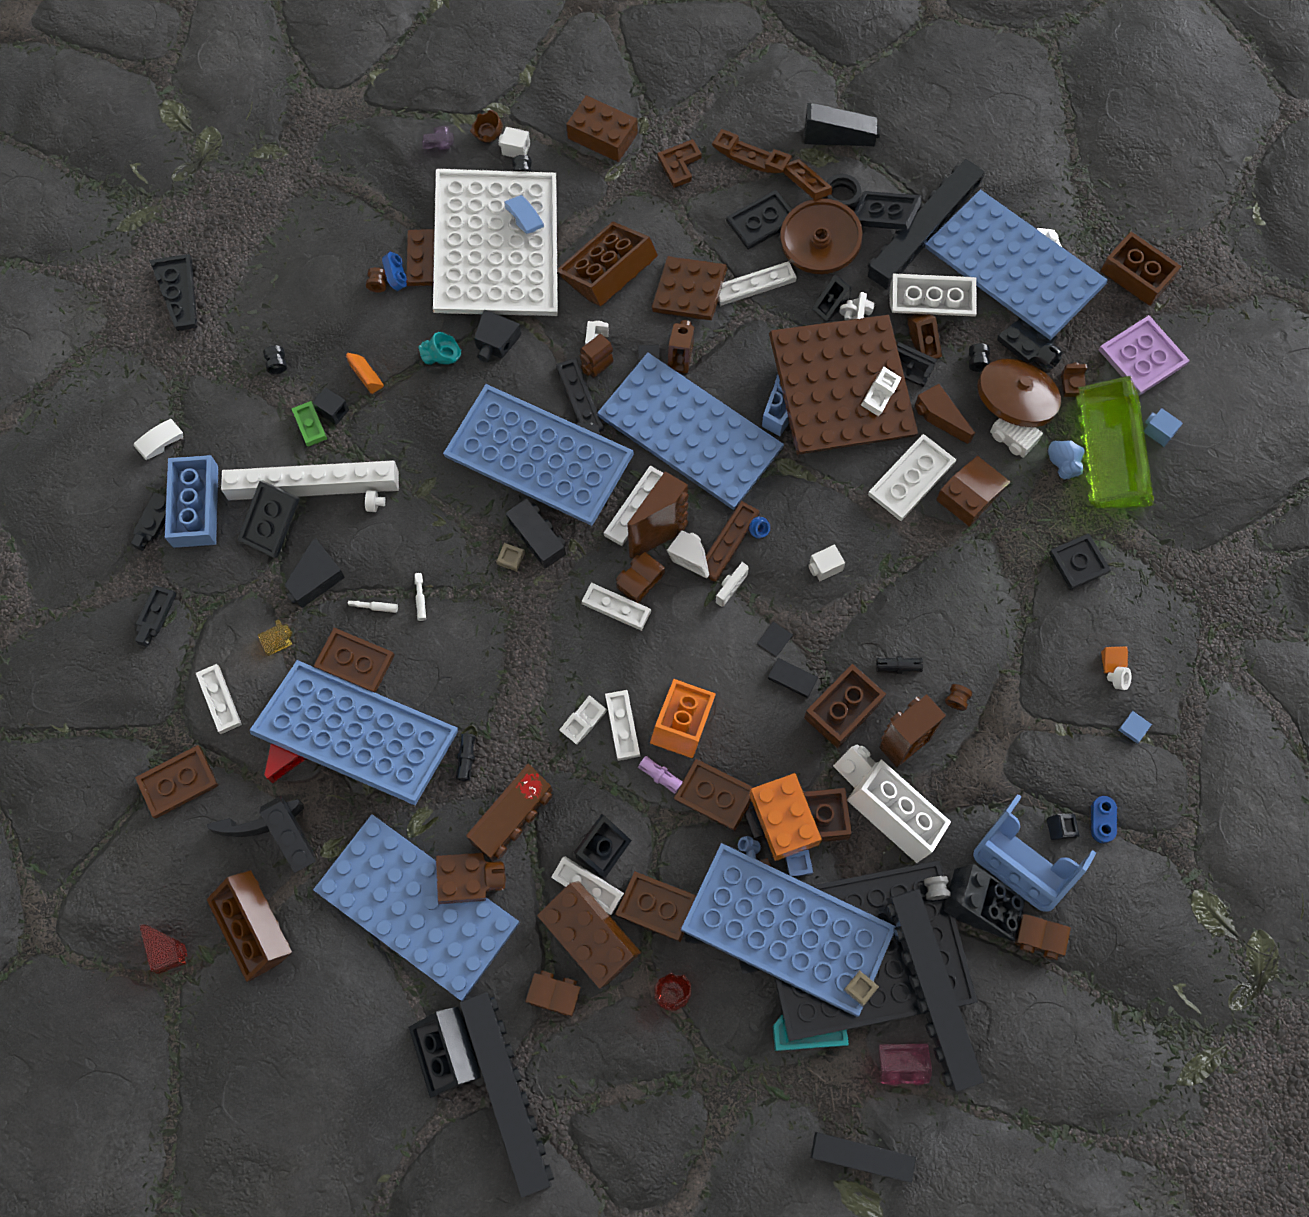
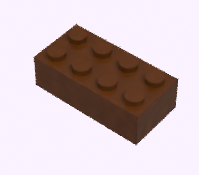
M927 694L921 699L916 697L908 704V708L904 713L899 711L890 719L891 722L887 725V729L881 737L882 742L879 748L898 768L932 739L946 715Z
M579 881L569 883L537 915L599 989L607 986L641 953Z

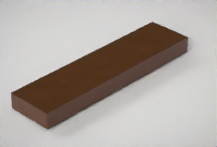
M743 501L740 502L706 555L709 579L714 582L718 580L748 533L751 521L759 516L760 511Z

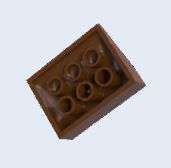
M612 221L557 269V274L588 301L602 306L616 292L621 290L625 284L635 278L641 270L651 264L658 254L649 236Z
M666 471L627 523L629 555L632 559L636 555H642L644 552H648L674 538L688 524V485Z

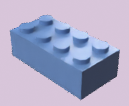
M211 455L168 458L165 539L173 548L216 545L218 465Z

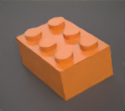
M795 773L751 789L750 798L775 861L820 844L821 836Z

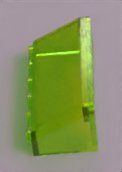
M1131 376L1079 387V395L1076 396L1078 408L1082 410V414L1079 415L1080 426L1084 427L1081 439L1083 446H1086L1087 453H1084V461L1086 466L1089 465V472H1086L1088 485H1091L1092 492H1089L1090 504H1094L1096 508L1153 506L1154 498L1140 400Z

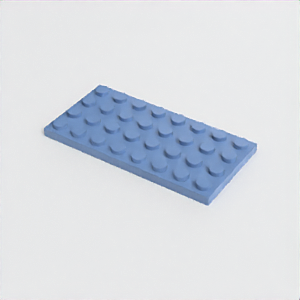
M981 189L925 243L927 250L964 277H976V286L1049 340L1107 284L1108 280Z
M650 353L643 357L597 412L599 418L733 510L739 505L784 446L783 443Z
M485 384L443 454L452 461L593 526L634 452L625 446Z
M297 660L251 727L250 733L253 736L416 805L458 733V728Z
M372 814L313 889L461 1001L465 1000L520 924L517 919L488 898H486V901L438 904L436 860ZM412 868V871L409 875V873H402L399 869ZM390 881L395 883L394 887H404L402 892H389Z
M721 843L680 931L858 1017L863 1007L849 996L844 989L859 970L874 981L896 926Z

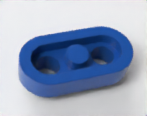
M389 252L382 257L386 278L394 290L400 291L407 285V277L404 274L402 259L398 254Z
M1107 796L1097 798L1091 806V834L1097 842L1103 844L1112 841L1117 834V806L1115 801ZM1102 804H1106L1109 810H1103ZM1102 827H1106L1109 833H1103Z

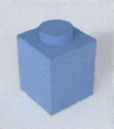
M1161 408L1157 414L1152 413L1145 423L1148 426L1144 433L1165 447L1183 423Z

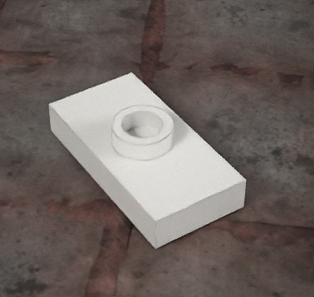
M743 562L732 576L727 575L722 582L723 587L716 595V603L721 607L727 603L748 575L749 568Z

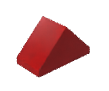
M271 743L264 775L271 783H274L307 758Z

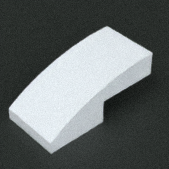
M883 367L866 394L861 406L879 416L883 412L889 398L895 392L901 377Z
M169 419L145 433L134 443V447L145 460H148L165 452V446L182 439L183 432L172 419Z
M588 696L576 713L573 712L560 728V731L574 743L578 744L608 710L593 697Z

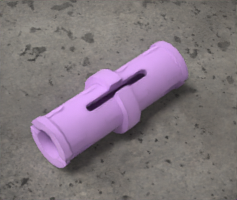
M645 756L638 766L639 769L650 775L655 783L664 785L674 794L678 792L683 781L668 772V768L665 766L661 767L648 758V756Z

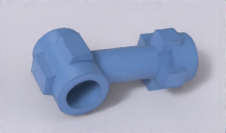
M746 836L742 837L738 842L740 851L746 852V855L756 859V854L761 848L759 841Z

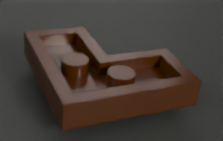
M693 139L657 153V158L674 188L692 181V175L686 165L701 159V152Z

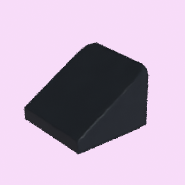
M1056 814L1047 818L1051 840L1080 837L1075 814Z

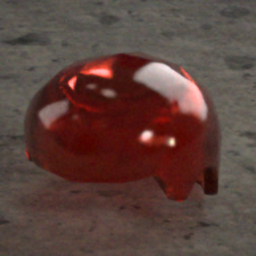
M669 973L659 979L654 987V998L665 1010L677 1011L685 1007L691 997V983L683 974L678 976Z

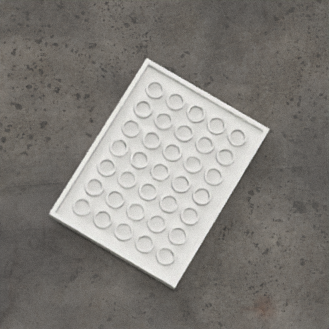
M436 169L433 313L483 314V311L487 310L497 315L557 316L556 173ZM522 195L538 213L544 223V227L533 233L526 234L516 225L515 217L505 209L504 201Z

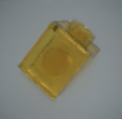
M279 619L275 621L277 626L258 634L268 656L292 645L289 637L293 636L289 626L287 624L283 625Z

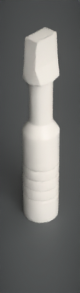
M415 573L418 621L426 620L425 597L422 593V573Z
M348 601L349 606L358 608H370L374 611L397 613L398 604Z

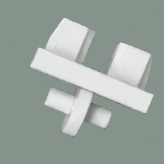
M861 292L859 298L853 301L848 300L847 304H843L840 307V313L845 316V320L865 318L864 314L869 316L873 312L874 303L866 300V293Z

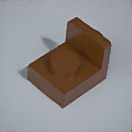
M1070 363L1065 365L1061 373L1064 397H1084L1086 395L1084 375L1087 370L1086 364Z

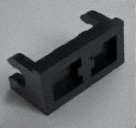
M899 342L897 349L904 378L924 387L934 370L937 359Z

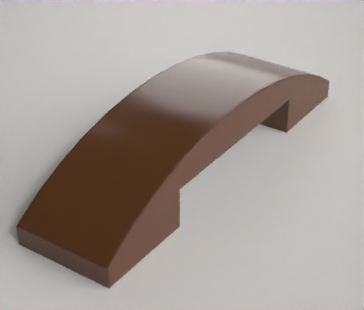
M723 129L720 130L712 143L714 148L728 158L749 168L768 173H783L792 158V155L773 149L772 153L741 142L739 141V135Z

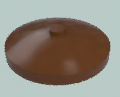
M812 199L799 204L786 216L781 228V246L787 259L797 268L813 274H829L848 266L857 256L862 243V226L857 215L845 204L832 199Z
M1016 359L993 361L984 368L978 379V393L985 406L997 417L1008 423L1021 427L1043 426L1049 423L1060 409L1061 396L1054 381L1041 369L1024 361Z

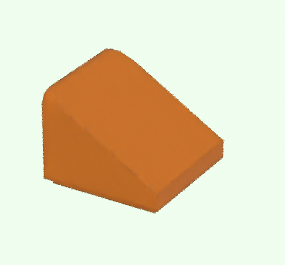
M1126 646L1106 647L1101 652L1104 673H1114L1117 667L1128 668V648Z

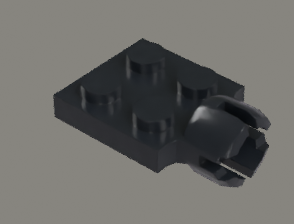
M1021 318L1001 332L997 338V341L1027 364L1037 362L1048 371L1053 369L1049 364L1055 367L1062 359L1061 355H1063V351L1055 345L1058 338L1056 335L1049 340Z

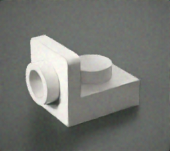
M588 321L585 345L600 333L604 337H608V323Z

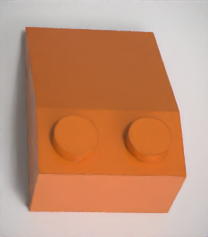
M673 679L656 722L650 744L693 758L716 693Z

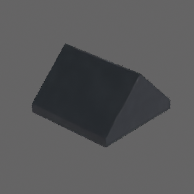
M601 814L574 851L576 859L603 878H606L632 840L605 815Z

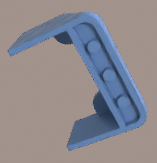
M1017 794L974 850V858L978 864L1038 910L1048 912L1060 902L1084 875L1096 852L1092 850L1080 865L1072 859L1065 857L1058 859L1054 865L1015 836L1020 829V822L1011 812L1021 798Z

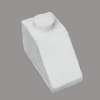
M681 531L667 550L669 556L674 563L708 578L709 570L705 551L700 542L701 539L694 533L688 534Z

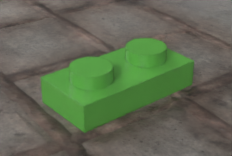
M312 401L292 408L307 447L327 439Z

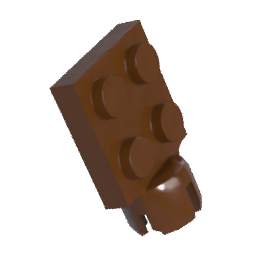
M483 853L436 856L438 904L486 901L487 892L505 889V866L501 861L487 862L484 860Z

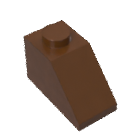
M917 314L907 317L910 338L915 349L935 359L942 357L936 317L931 314Z

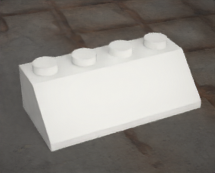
M893 274L890 284L892 313L976 316V277Z
M880 760L847 799L851 805L916 863L934 851L951 823L950 820L883 760Z

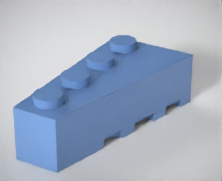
M777 375L774 388L763 414L762 427L780 437L790 422L779 375Z

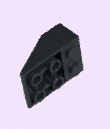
M975 864L955 869L949 888L950 897L946 898L943 910L962 923L1010 941H1015L1025 899Z

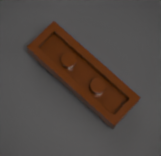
M800 159L789 162L783 171L787 177L814 200L832 194V187Z

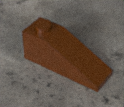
M940 384L918 395L915 408L920 416H923L927 422L966 444L971 443L975 432Z

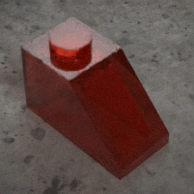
M146 924L140 925L151 972L160 974L186 964L184 957L187 956V951L183 943Z

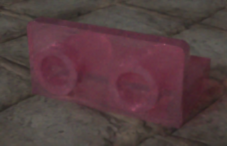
M879 1044L880 1082L882 1084L894 1086L900 1083H912L914 1085H922L930 1082L932 1067L928 1044Z

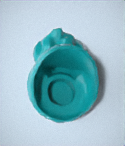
M442 332L435 333L430 340H426L418 346L421 358L425 364H433L435 362L451 364L455 363L461 356V349L453 336Z

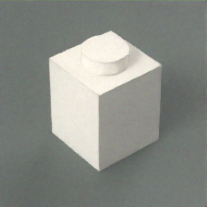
M506 127L504 133L499 137L502 155L509 157L527 155L530 146L529 132Z
M832 545L811 555L809 569L813 576H817L819 581H822L843 571L845 562L836 546Z

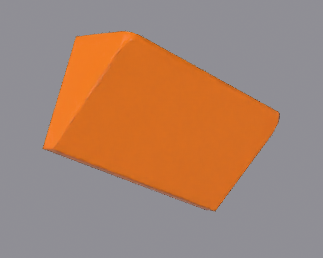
M352 353L346 354L349 365L370 393L373 394L384 387V384L364 357Z

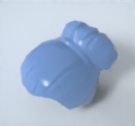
M1053 441L1050 443L1048 448L1049 458L1059 468L1058 474L1062 479H1070L1083 474V464L1081 462L1085 453L1083 447L1075 444L1073 441Z

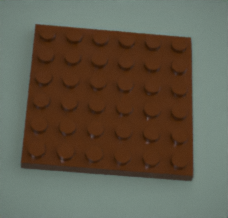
M889 315L770 331L769 337L797 455L914 437L918 434ZM885 367L901 377V380L895 392L889 398L883 412L877 416L861 406V403L879 372Z

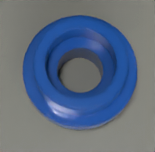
M760 516L755 517L749 526L750 534L755 538L767 536L770 531V524L767 519Z

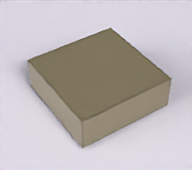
M504 543L496 563L497 565L517 571L524 557L525 550Z
M859 970L845 987L844 991L863 1007L879 986Z

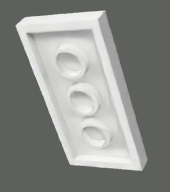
M922 434L869 491L868 496L902 521L955 464L956 459Z

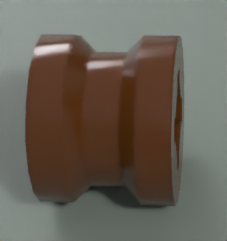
M377 267L370 268L367 273L369 279L366 281V288L373 292H384L387 286L385 270Z
M952 684L950 687L951 693L946 697L945 703L951 708L965 711L968 706L967 700L971 698L973 693L962 685Z

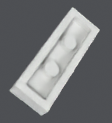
M593 583L590 584L582 600L583 605L641 631L651 613L650 608Z
M215 664L197 672V678L218 732L222 734L241 726L240 718L220 667Z
M628 690L605 694L617 760L640 757Z
M567 857L561 859L551 877L565 887L569 883L579 881L610 915L613 914L624 895L623 892Z

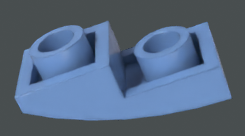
M522 195L504 201L505 209L515 217L516 225L526 234L533 233L544 227V223L538 213Z

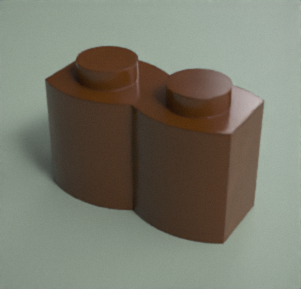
M601 333L580 349L581 369L587 376L591 375L593 378L614 362L611 354L613 352L612 345Z
M646 552L641 556L636 555L630 563L631 567L627 571L623 570L616 578L617 589L636 603H639L665 574V567Z
M1023 914L1018 926L1015 944L1020 946L1021 951L1034 953L1037 950L1043 952L1045 958L1058 960V957L1062 958L1066 954L1071 927Z
M541 971L540 974L534 973L525 1002L572 1017L581 990L579 986H576L577 981L569 978H563V981L553 979L554 974L546 971Z

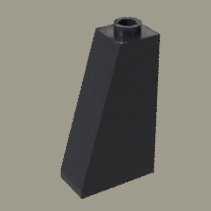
M807 103L804 144L875 146L876 138H880V126H877V117Z

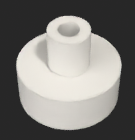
M367 490L365 496V509L367 512H376L378 506H385L384 497H378L377 491Z
M1117 667L1114 673H1108L1107 680L1113 682L1115 689L1127 690L1131 683V671L1126 667Z

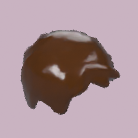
M494 110L478 114L470 132L484 143L495 141L502 132L501 119Z

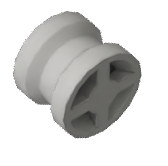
M937 876L924 879V885L928 889L926 893L927 900H940L950 897V891L947 890L946 886L948 877Z

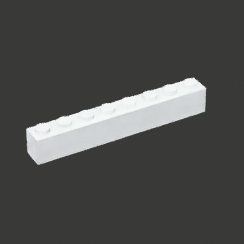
M395 461L222 470L221 490L228 500L253 499L258 483L261 480L295 496L366 493L367 490L377 492L399 491V471Z

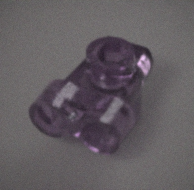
M448 126L434 128V134H423V149L438 147L439 150H446L454 143L453 133H450Z

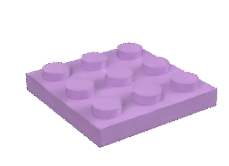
M1149 315L1099 348L1101 354L1138 396L1186 366L1190 361Z

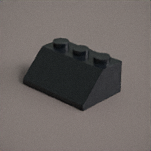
M459 1006L437 1011L409 1026L430 1098L481 1078Z

